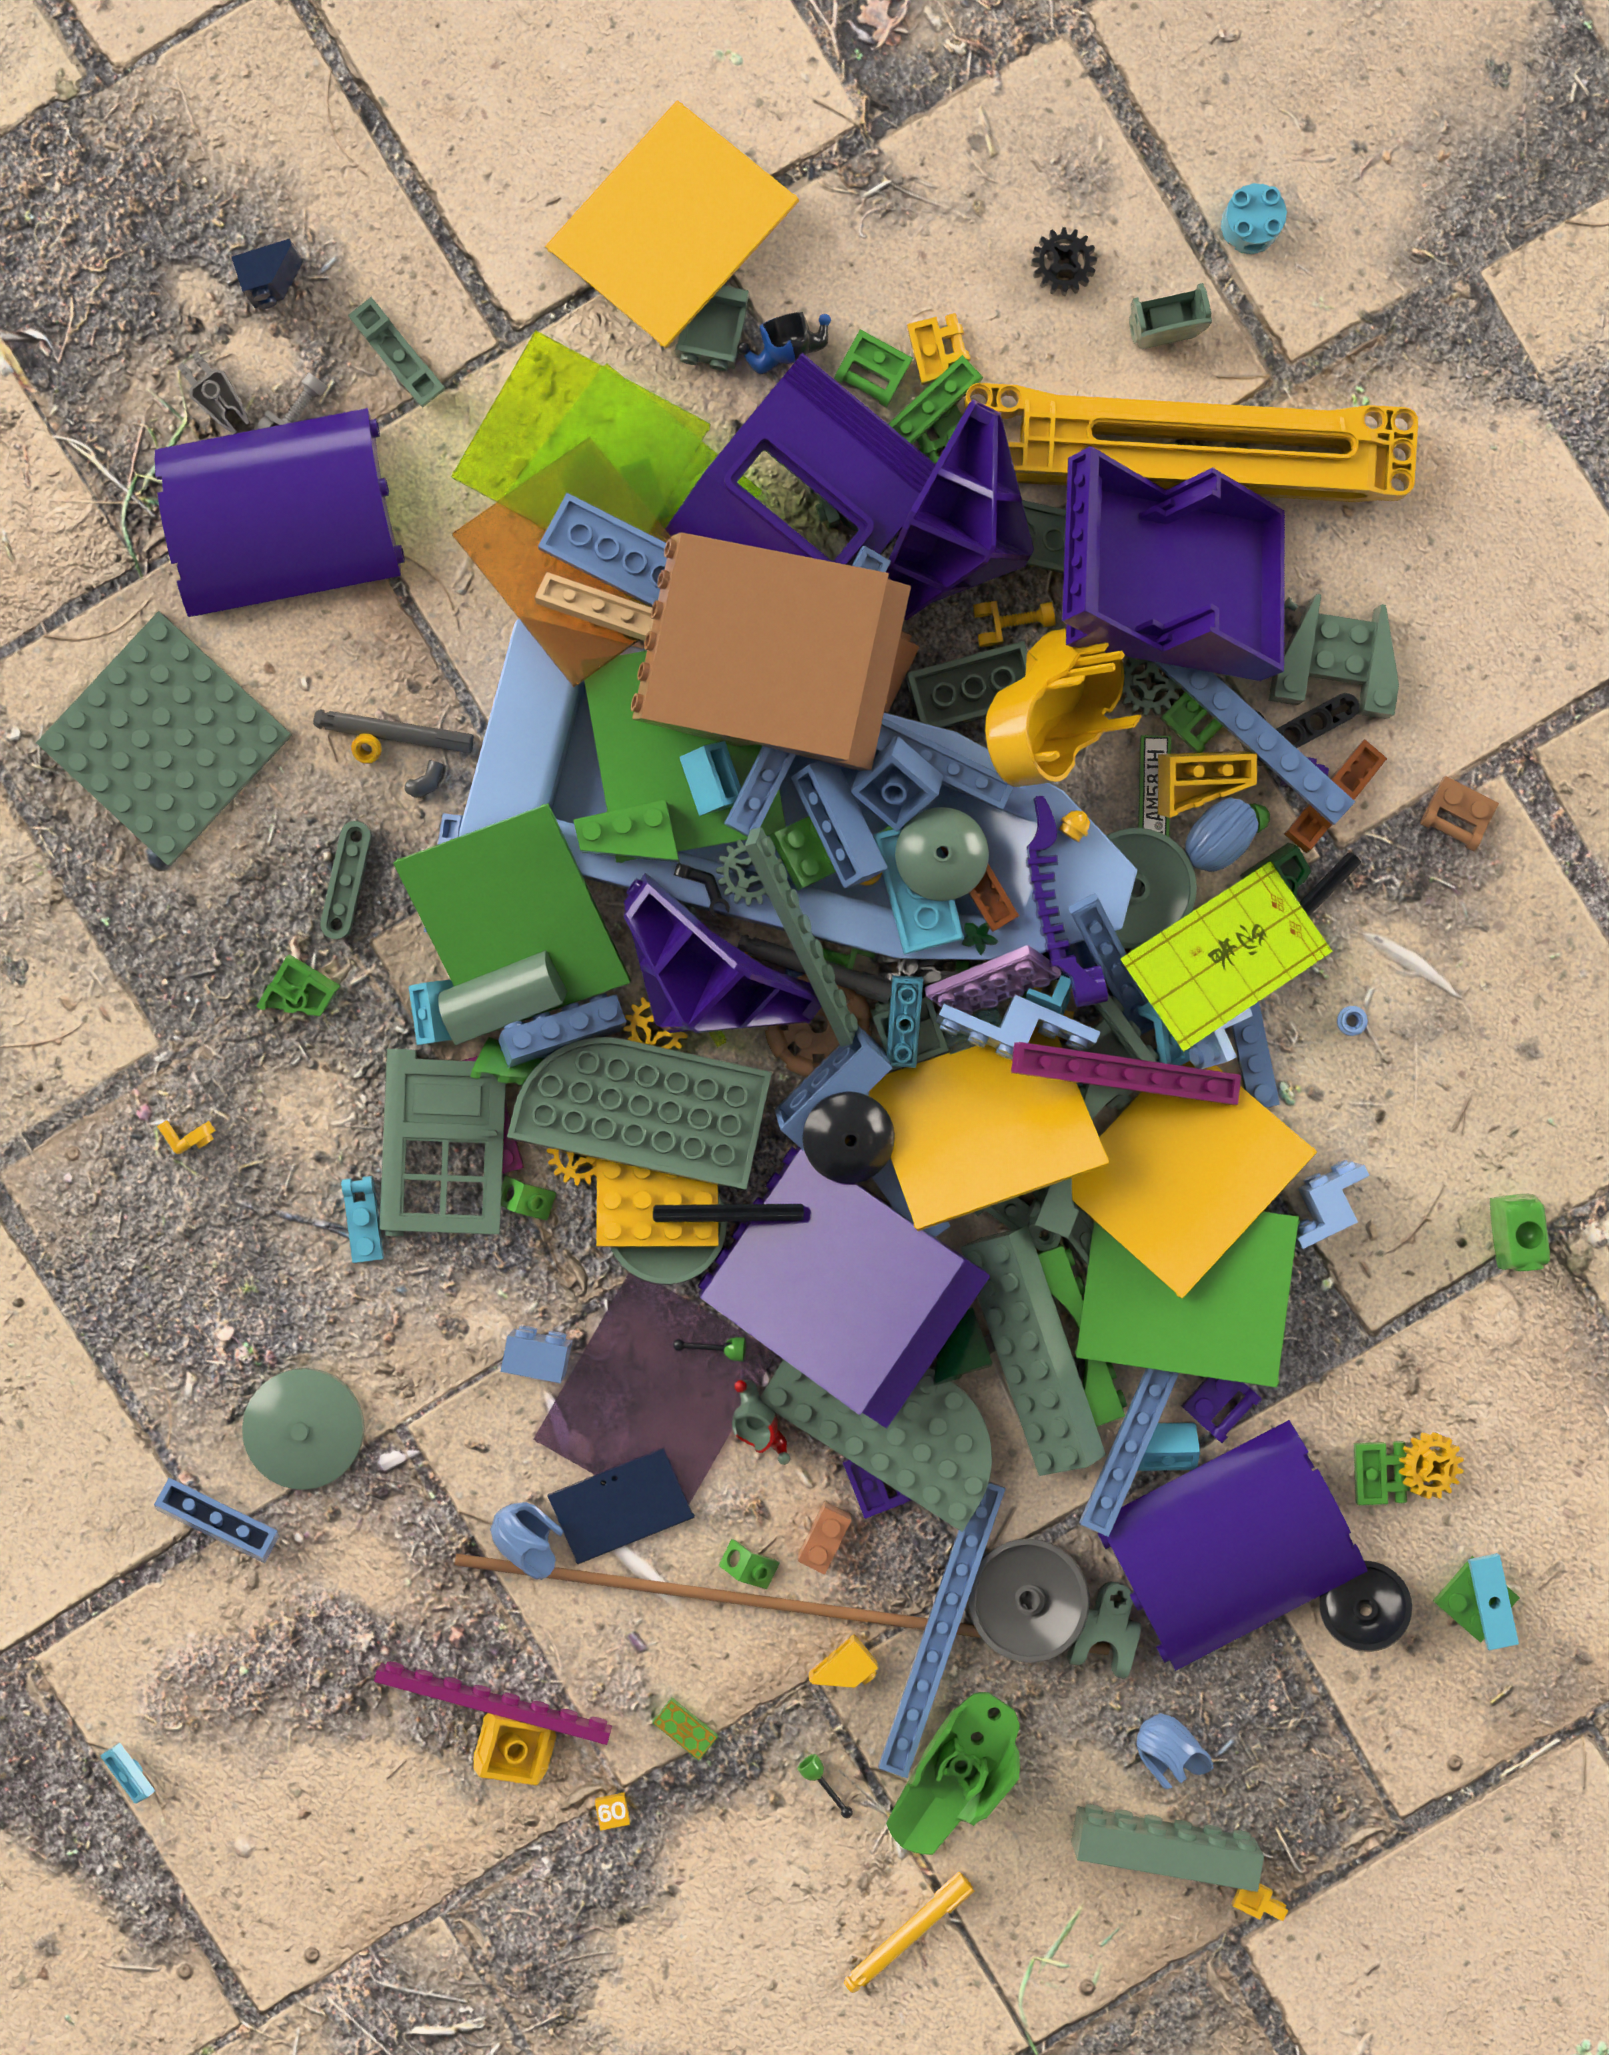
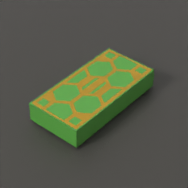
M672 1697L652 1722L698 1761L718 1738L717 1733Z

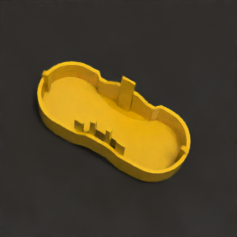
M1066 628L1046 633L1027 652L1025 677L996 693L986 715L985 734L988 752L995 770L1005 783L1013 787H1023L1061 781L1068 776L1075 766L1076 754L1081 749L1098 741L1103 732L1135 728L1142 718L1141 714L1108 719L1104 715L1113 711L1122 695L1124 685L1122 659L1125 656L1122 650L1104 653L1109 646L1108 642L1082 648L1067 646Z

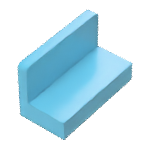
M1060 976L1052 997L1029 988L1026 999L1064 1015L1071 998L1072 986L1070 978Z
M452 981L425 982L408 986L417 1045L452 1040L443 1023L438 1004L439 993L454 987Z
M1158 1423L1137 1471L1193 1470L1197 1468L1200 1449L1196 1424Z

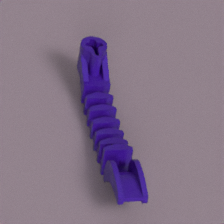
M1036 796L1034 798V805L1037 816V830L1033 840L1026 847L1028 854L1026 867L1029 868L1030 872L1028 879L1029 884L1033 888L1032 900L1036 902V917L1040 919L1041 923L1040 932L1046 941L1045 951H1049L1051 958L1049 961L1050 967L1056 966L1070 977L1077 1008L1108 1002V992L1101 965L1082 968L1076 962L1074 955L1066 956L1065 949L1070 948L1069 939L1055 941L1054 934L1065 932L1064 923H1050L1049 917L1060 916L1059 906L1046 907L1045 901L1056 899L1055 889L1043 890L1042 883L1056 881L1055 872L1040 873L1039 867L1058 865V855L1037 856L1036 851L1046 850L1054 844L1057 839V826L1045 797Z

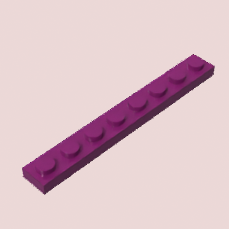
M1014 1042L1011 1073L1238 1105L1241 1075Z
M388 1661L386 1664L381 1663L374 1679L376 1683L605 1745L608 1744L612 1725L607 1724L605 1719L592 1716L590 1719L579 1717L577 1712L570 1709L553 1710L544 1702L532 1701V1703L520 1701V1697L515 1694L503 1693V1695L491 1693L490 1688L481 1685H474L472 1688L462 1685V1681L456 1678L445 1677L443 1680L433 1677V1673L426 1670L417 1669L415 1672L406 1670L402 1664Z

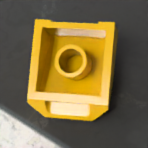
M487 1713L483 1718L481 1732L474 1752V1770L481 1778L538 1785L548 1770L557 1737L556 1732Z

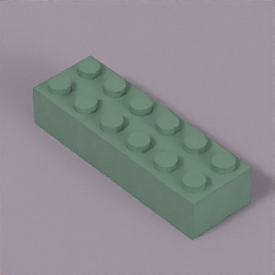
M1086 1804L1085 1807L1077 1806L1071 1843L1078 1861L1258 1892L1264 1854L1255 1838L1251 1837L1252 1835L1246 1831L1234 1830L1233 1833L1223 1832L1221 1828L1213 1825H1204V1828L1194 1827L1192 1823L1185 1820H1174V1823L1163 1821L1161 1817L1147 1814L1143 1818L1133 1816L1132 1812L1122 1809H1116L1114 1813L1103 1811L1102 1807L1094 1804Z

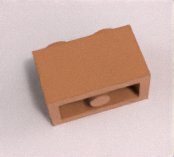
M824 1501L798 1553V1562L825 1575L852 1521L851 1514Z

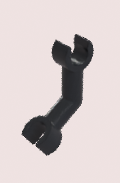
M677 863L674 872L675 876L705 885L711 902L709 911L713 917H716L713 907L718 902L723 903L727 913H729L730 906L725 899H722L713 874Z

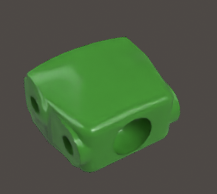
M1529 1193L1490 1198L1491 1227L1498 1268L1502 1270L1513 1269L1515 1271L1543 1269L1544 1265L1550 1261L1544 1205L1535 1195Z

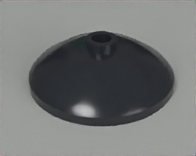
M846 1091L827 1096L814 1106L806 1118L802 1140L805 1154L817 1172L829 1180L850 1184L865 1181L882 1170L891 1157L895 1133L889 1114L879 1102L863 1093ZM854 1135L856 1142L853 1145L845 1144L846 1136Z
M1364 1561L1368 1571L1321 1595L1319 1606L1322 1621L1335 1640L1356 1651L1374 1652L1390 1647L1404 1635L1412 1616V1600L1405 1582L1396 1572L1383 1564ZM1363 1607H1368L1372 1612L1370 1615L1364 1616L1360 1613V1610Z

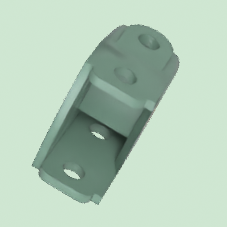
M1204 283L1198 284L1194 291L1145 302H1139V297L1133 298L1131 302V315L1129 317L1131 337L1134 344L1137 343L1142 349L1195 338L1208 329L1212 323L1211 309Z

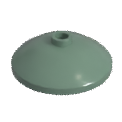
M939 807L917 814L904 826L897 840L895 859L901 878L913 892L930 900L949 901L966 895L977 886L988 865L989 849L985 834L974 819L959 810ZM945 847L948 850V856L943 859L939 858L936 854L938 848Z

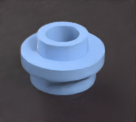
M1347 1006L1337 1016L1338 1028L1346 1035H1359L1367 1027V1015L1360 1007ZM1350 1015L1356 1018V1024L1352 1027L1347 1024V1018Z

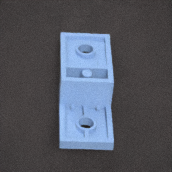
M1017 995L1011 1000L1000 1027L946 1004H943L936 1020L937 1023L941 1024V1030L955 1036L958 1032L969 1036L967 1041L982 1048L986 1044L997 1049L996 1054L1009 1060L1013 1059L1014 1042L1028 1043L1035 1026L1039 1028L1038 1033L1051 1039H1055L1056 1036L1066 1039L1067 1046L1079 1051H1083L1084 1048L1089 1050L1097 1042L1100 1035L1098 1030Z

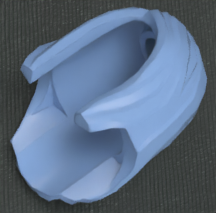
M1232 797L1222 800L1207 809L1194 823L1185 842V852L1192 866L1204 871L1215 872L1234 863L1246 852L1258 831L1259 823L1255 811L1246 802Z
M527 1502L509 1504L500 1509L494 1516L490 1528L493 1542L499 1551L509 1561L534 1579L542 1580L551 1574L555 1567L556 1559L550 1549L548 1535L552 1529L561 1537L564 1532L563 1529L538 1507Z
M1158 1713L1144 1721L1137 1735L1139 1755L1163 1788H1172L1171 1784L1163 1776L1168 1767L1180 1783L1187 1779L1183 1767L1196 1775L1208 1773L1214 1768L1207 1751L1202 1749L1189 1730L1174 1717Z

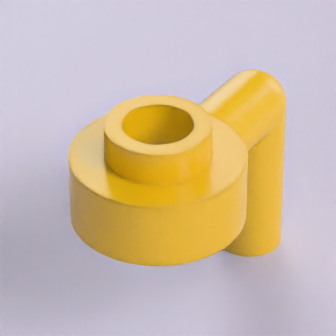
M168 1120L157 1126L176 1154H182L195 1144L198 1149L202 1148L214 1140L211 1134L216 1131L211 1122L208 1121L180 1140Z

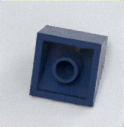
M290 238L232 256L242 292L254 308L259 307L260 309L271 308L277 304V301L285 298L303 263L300 253Z

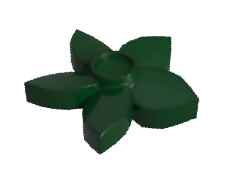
M988 922L981 924L979 928L974 923H965L964 929L967 935L961 945L967 947L975 945L976 950L982 956L986 949V944L995 945L998 943V940L987 934L990 928Z

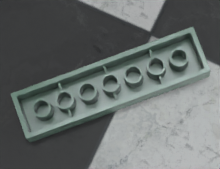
M1028 1225L981 1237L962 1246L961 1250L964 1257L990 1275L977 1296L1038 1475L1043 1476L1089 1467L1104 1457L1106 1453Z

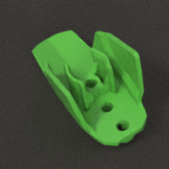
M989 1692L973 1693L945 1719L923 1753L921 1760L909 1778L886 1822L892 1837L902 1848L914 1853L933 1855L960 1821L974 1826L977 1822L986 1819L1017 1783L1020 1774V1758L1015 1741L1020 1724L1013 1708ZM993 1707L998 1708L999 1713L990 1718L988 1710ZM975 1732H980L982 1738L974 1740L971 1735Z

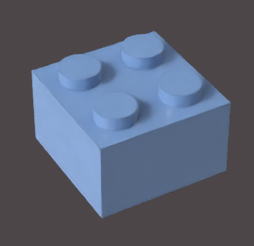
M897 736L874 757L872 770L859 771L857 773L851 793L897 832L938 796L944 776Z
M520 1325L519 1329H513L507 1336L500 1372L561 1383L567 1373L573 1340L566 1339L567 1334L549 1331L548 1335L537 1333V1328Z

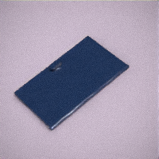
M664 1448L547 1495L577 1564L695 1518V1514L689 1506Z

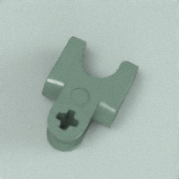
M1112 1581L1101 1586L1095 1602V1608L1089 1609L1085 1628L1077 1641L1068 1649L1067 1659L1069 1664L1075 1666L1083 1664L1087 1659L1089 1649L1095 1643L1107 1641L1113 1651L1111 1669L1114 1675L1121 1679L1129 1676L1140 1636L1141 1624L1129 1619L1133 1601L1129 1595L1132 1592L1128 1587ZM1111 1594H1112V1595H1116V1594L1120 1595V1596H1121L1120 1602H1119V1601H1115V1602L1111 1601V1600H1110Z

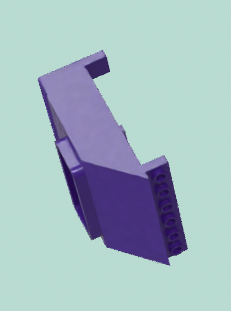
M802 353L706 469L660 536L668 541L673 535L682 532L852 566L862 546H866L880 555L888 548L900 533L910 510L936 464ZM763 451L772 456L858 528V532L835 560L832 561L738 484L739 479Z

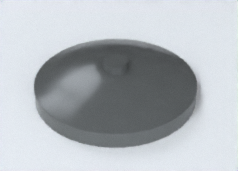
M1019 1539L998 1546L981 1561L969 1595V1608L976 1630L990 1648L1000 1655L1018 1662H1041L1062 1654L1077 1641L1088 1619L1090 1594L1081 1568L1066 1551L1047 1541Z

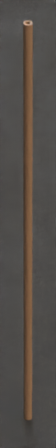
M456 1554L455 1566L527 1575L508 1560ZM554 1567L551 1574L547 1577L563 1581L925 1630L928 1618L559 1567ZM960 1623L956 1635L981 1638L973 1624ZM1097 1642L1089 1649L1088 1653L1109 1655L1110 1644Z

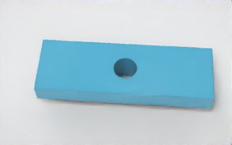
M892 975L886 1055L891 1065L895 1067L916 1068L923 977ZM908 1019L910 1022L907 1026H901L899 1024L900 1021Z
M1496 1553L1468 1559L1487 1649L1490 1651L1518 1645L1519 1641L1500 1555ZM1492 1597H1496L1495 1603L1489 1605V1600Z

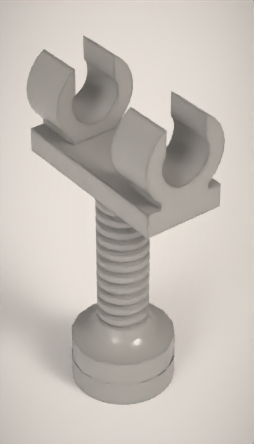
M308 372L301 381L304 385V391L298 396L297 401L293 403L294 406H291L290 411L288 410V413L284 416L285 418L279 419L267 410L255 430L297 421L296 419L302 414L303 409L307 407V404L311 401L310 399L316 395L321 397L328 386Z

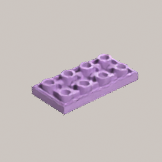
M1026 945L926 986L925 994L927 998L937 1003L940 1007L946 1004L972 1015L973 1012L982 1008L995 1007L998 1005V1002L1007 998H1013L1015 995L1022 996L1029 988L1045 987L1050 984V981L1059 978L1061 971L1056 966L1050 967V960L1029 945Z

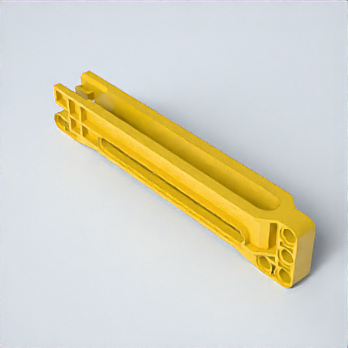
M993 383L973 384L967 390L964 401L966 409L971 401V396L980 394L986 399V404L984 405L1000 412L1002 419L1013 418L1016 415L1021 416L1020 441L1008 442L1018 483L1067 486L1068 458L1092 446L1165 490L1212 467L1261 497L1341 502L1399 501L1411 492L1415 484L1418 416L1415 411L1407 407L1366 405L1336 410H1313L1055 395L1019 385ZM1012 396L1016 400L1017 405L1013 408H1007L1001 403V398ZM1365 417H1373L1377 422V428H1369L1365 424ZM1395 419H1403L1407 423V430L1398 429L1395 425ZM1093 434L1336 448L1342 454L1097 440L1093 437ZM1395 448L1404 451L1405 461L1395 458L1393 454ZM1397 478L1401 480L1404 484V490H1395L1391 483L1392 479Z

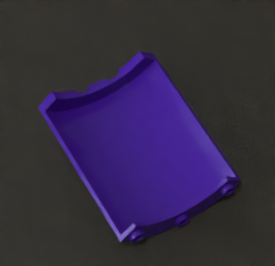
M368 408L155 449V477L157 480L162 479L163 492L157 493L161 520L171 564L178 563L177 568L181 580L177 581V586L188 617L401 576V563H405L402 545H396L385 499L386 496H389V488L386 478H381L376 438L380 437L377 419H371Z
M1290 1420L1122 1506L1109 1537L1099 1532L1097 1533L1105 1550L1110 1547L1112 1548L1134 1592L1129 1595L1137 1611L1143 1609L1161 1643L1156 1646L1164 1663L1170 1661L1175 1671L1368 1571L1356 1544L1353 1545L1349 1535L1351 1531L1318 1469L1311 1470L1315 1467L1307 1455L1309 1452Z

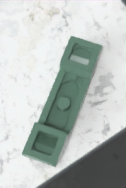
M372 297L348 315L377 354L422 408L445 390L442 383L429 367L425 365Z

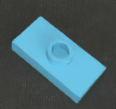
M121 1743L114 1745L100 1755L134 1803L148 1798L155 1792L152 1785L143 1775L141 1765L130 1757Z

